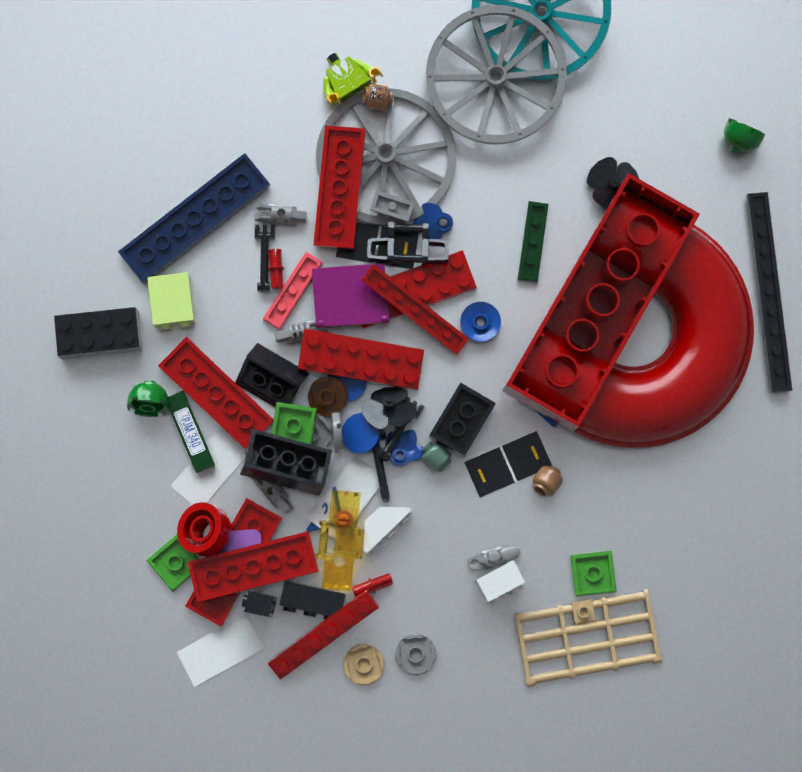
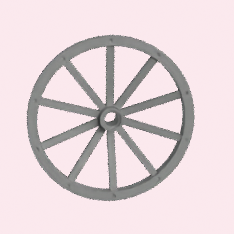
M488 5L474 8L453 19L434 41L426 67L428 94L440 118L459 135L475 142L493 145L513 143L527 138L540 130L558 109L564 95L567 77L566 62L562 48L548 26L524 10L505 5ZM489 15L509 16L496 65H494L479 24V17ZM515 18L530 24L541 33L537 39L502 67ZM472 21L489 68L448 41L447 38L457 28L466 22ZM544 40H547L555 55L558 68L507 73ZM444 45L484 74L434 75L436 59L441 47ZM497 73L501 76V79L494 81L490 76ZM558 75L557 89L551 104L544 102L508 81L512 79ZM435 81H485L447 110L442 105L435 87ZM490 87L477 132L463 126L451 116ZM504 87L546 111L534 123L521 130ZM496 89L515 130L513 133L503 135L483 134Z
M390 88V92L393 93V101L387 107L385 137L382 143L358 104L363 103L364 92L356 94L340 104L322 127L316 148V165L319 179L325 125L334 126L352 108L377 145V147L367 143L364 145V150L374 154L364 156L363 164L371 161L375 162L361 178L360 189L376 170L382 166L380 192L386 193L389 166L408 200L415 203L414 211H412L409 222H412L424 214L423 208L419 206L395 162L440 183L441 185L436 193L426 202L438 204L449 189L455 171L456 149L451 130L440 118L433 105L425 99L408 91ZM394 99L403 100L421 108L423 111L390 143ZM428 115L438 125L445 141L396 149ZM447 147L448 163L445 176H439L398 155ZM383 151H389L392 155L389 158H383L380 154ZM358 211L357 216L358 221L376 226H388V222H395V224L407 223L395 218L383 217L384 215L379 213L377 216Z

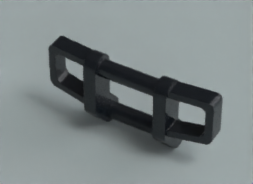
M388 222V238L368 239L367 261L394 264V262L422 263V265L447 264L449 242L441 239H429V223L395 224V222ZM395 232H423L422 255L394 254ZM373 245H388L387 256L372 255L371 247ZM428 246L444 247L445 255L443 257H428Z

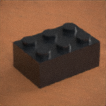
M460 382L431 431L429 438L435 442H440L450 451L465 458L496 403Z

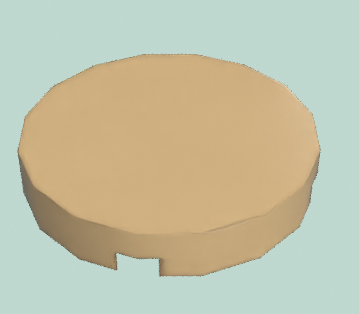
M358 644L347 652L343 661L344 672L353 683L370 685L381 677L384 670V658L381 652L374 646Z

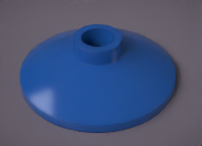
M474 302L464 309L460 324L463 333L469 339L476 342H485L495 337L501 326V317L493 305L487 302ZM478 320H483L484 325L478 326L476 322Z

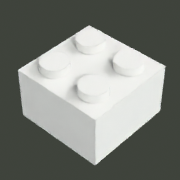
M513 560L475 580V583L486 603L491 601L492 604H495L504 599L503 594L509 591L511 595L523 589L521 585L525 581Z

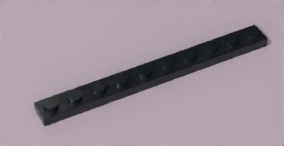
M768 192L750 193L746 197L770 392L792 391Z

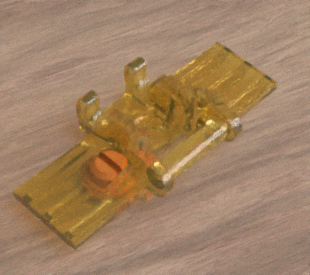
M332 490L329 521L319 520V525H321L318 553H316L315 558L325 559L322 588L351 591L354 557L362 559V538L365 534V529L358 527L361 497L359 492ZM329 527L336 528L333 553L326 552ZM335 557H344L345 564L337 566L334 564L333 559Z

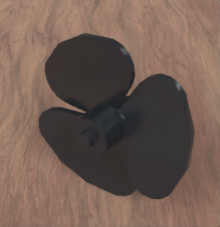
M606 157L598 161L590 169L586 179L587 185L595 189L592 194L593 200L601 207L607 209L627 174L630 173L639 178L637 171L627 162H622L617 167V161L612 157Z
M384 387L374 391L371 394V399L364 400L361 405L363 417L369 425L377 430L386 429L388 422L394 427H401L410 423L416 415L417 407L412 402L401 403L407 399L408 391L399 387Z

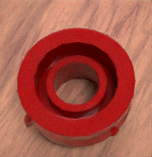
M206 502L195 503L186 509L180 517L177 526V537L181 546L185 550L199 556L208 557L219 553L227 545L231 535V522L227 514L222 509ZM210 524L209 533L203 538L204 530Z

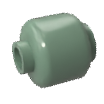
M429 442L422 449L424 453L421 460L431 471L441 472L452 462L450 460L451 452L440 442L434 444Z

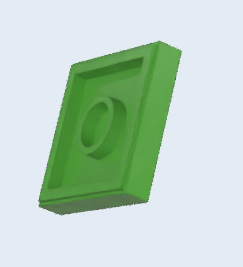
M277 402L272 434L312 445L318 408Z
M176 534L146 561L170 590L174 592L191 577L188 561L199 558L196 554L185 550L181 546Z
M612 551L570 555L575 597L617 592Z

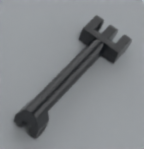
M255 224V239H261L260 282H257V291L267 293L270 291V282H268L269 239H275V225H271V232H267V225H263V232H259L260 226Z
M407 397L404 402H410V398ZM421 404L418 407L414 418L418 419L425 407ZM407 424L395 428L384 448L381 447L377 454L379 459L385 462L390 459L391 452Z
M380 431V441H384L386 439V432ZM379 443L373 450L381 499L383 502H388L390 495L384 464L377 456L381 449Z

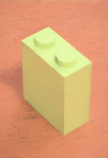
M188 272L147 277L152 321L155 328L164 331L171 329V326L179 325V328H187L192 323H196L191 281Z

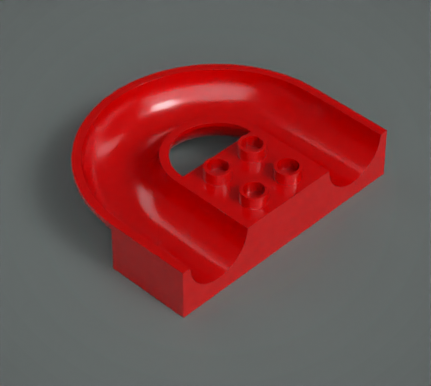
M628 173L502 391L586 439L614 447L647 448L668 444L696 432L714 419L731 401L746 374L753 348L754 320L750 297L738 268L726 251L711 236L694 225L700 213ZM654 294L657 295L667 306L672 319V337L667 349L658 359L647 365L631 367L616 363Z

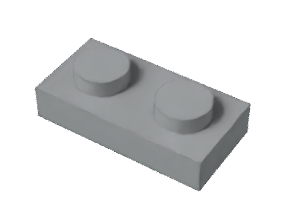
M376 190L370 211L409 223L415 203Z

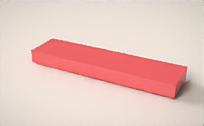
M305 252L263 317V321L281 330L310 285L312 269L320 268L323 262Z

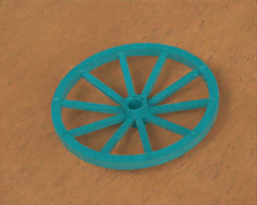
M472 0L471 9L480 7L481 2L511 6L530 12V14L540 19L545 25L548 22L580 57L566 66L567 75L580 69L596 54L604 42L611 20V0H603L602 18L553 10L571 0H556L550 3L551 0H528L532 6L507 0ZM541 6L547 8V13L544 16L536 14L537 9ZM479 17V18H478V21H479V24H480L481 29H482L481 19H480V17ZM552 17L599 24L601 26L594 42L584 53ZM515 19L513 27H516L525 22L520 19ZM507 23L486 33L483 32L495 64L497 63L498 55L491 48L487 39L504 32ZM529 26L508 62L504 60L502 67L524 49L535 30L534 27ZM544 40L542 42L544 69H550L548 42ZM514 66L511 70L508 71V73L523 72L527 70H523ZM558 75L531 77L524 79L545 81L557 79Z

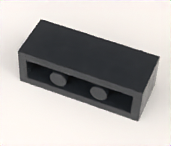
M285 581L279 605L284 606V611L295 613L296 609L304 611L303 615L315 617L317 613L324 615L323 619L326 620L344 606L346 594Z
M248 591V595L244 594L241 607L245 608L244 612L273 618L277 597Z

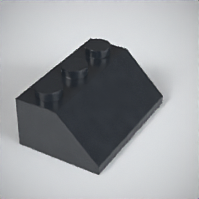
M257 343L247 354L235 383L276 407L277 402L294 404L310 373L297 370V365Z

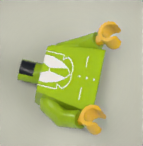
M333 53L327 57L331 67L326 70V77L323 79V93L328 100L329 107L332 108V103L338 102L340 105L364 90L365 87H368L371 84V79L376 83L375 77L378 75L383 77V74L378 67H372L363 61L352 59L350 56L341 61L337 53Z

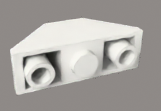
M379 507L364 521V552L366 554L369 552L374 554L381 547L379 542L384 538L388 540L396 532L394 528L399 523L404 525L411 518L409 515L411 513L410 508Z

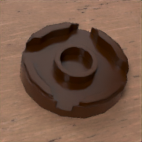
M321 377L310 386L308 401L312 408H318L317 414L331 417V413L342 412L348 403L347 388L336 377Z

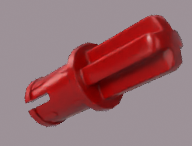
M270 249V267L268 271H270L271 288L279 290L283 288L282 271L284 267L282 266V250L276 249L275 257V249Z
M385 574L374 579L368 578L369 581L351 586L356 598L365 590L375 594V591L392 585L393 580L390 574Z

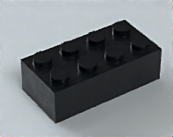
M136 307L54 316L57 356L61 359L142 351L139 311Z
M252 429L248 438L240 475L319 496L325 486L332 450Z

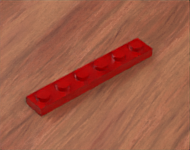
M372 264L360 279L454 354L457 355L469 340L467 336L376 265Z
M365 590L269 660L268 665L281 680L377 610L379 604L369 591Z

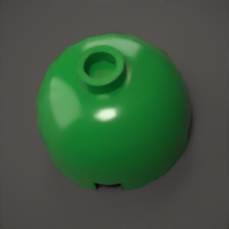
M732 118L728 119L724 128V138L731 145L730 150L739 154L742 151H754L760 146L766 135Z
M146 380L135 385L128 395L127 409L129 411L130 408L134 409V414L157 417L158 413L163 412V415L168 412L169 403L166 390L156 384L155 381Z

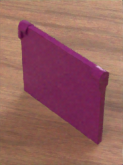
M384 263L374 264L385 272ZM372 264L312 269L316 328L389 323L388 301L360 280Z

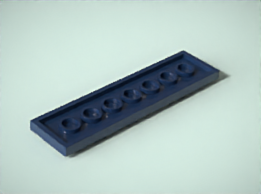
M244 153L125 245L118 253L144 284L148 281L147 277L155 276L269 187L270 183Z

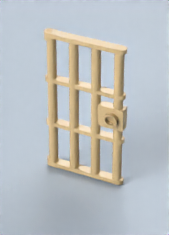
M648 589L640 593L606 599L601 597V600L596 601L588 599L572 602L571 605L563 607L562 605H557V608L524 614L515 613L527 687L535 686V683L568 677L575 679V676L612 669L619 671V668L651 662L654 664L662 663ZM645 600L646 613L609 619L607 607ZM602 608L605 620L596 622L594 609ZM573 613L575 625L566 627L564 615ZM559 616L561 628L523 635L521 622ZM649 621L651 633L613 640L611 627ZM605 628L607 630L608 641L569 647L567 635ZM563 636L564 649L531 655L526 654L525 643ZM653 642L654 654L617 660L615 648ZM610 649L612 661L573 668L571 656ZM562 657L567 658L568 669L530 676L529 663Z

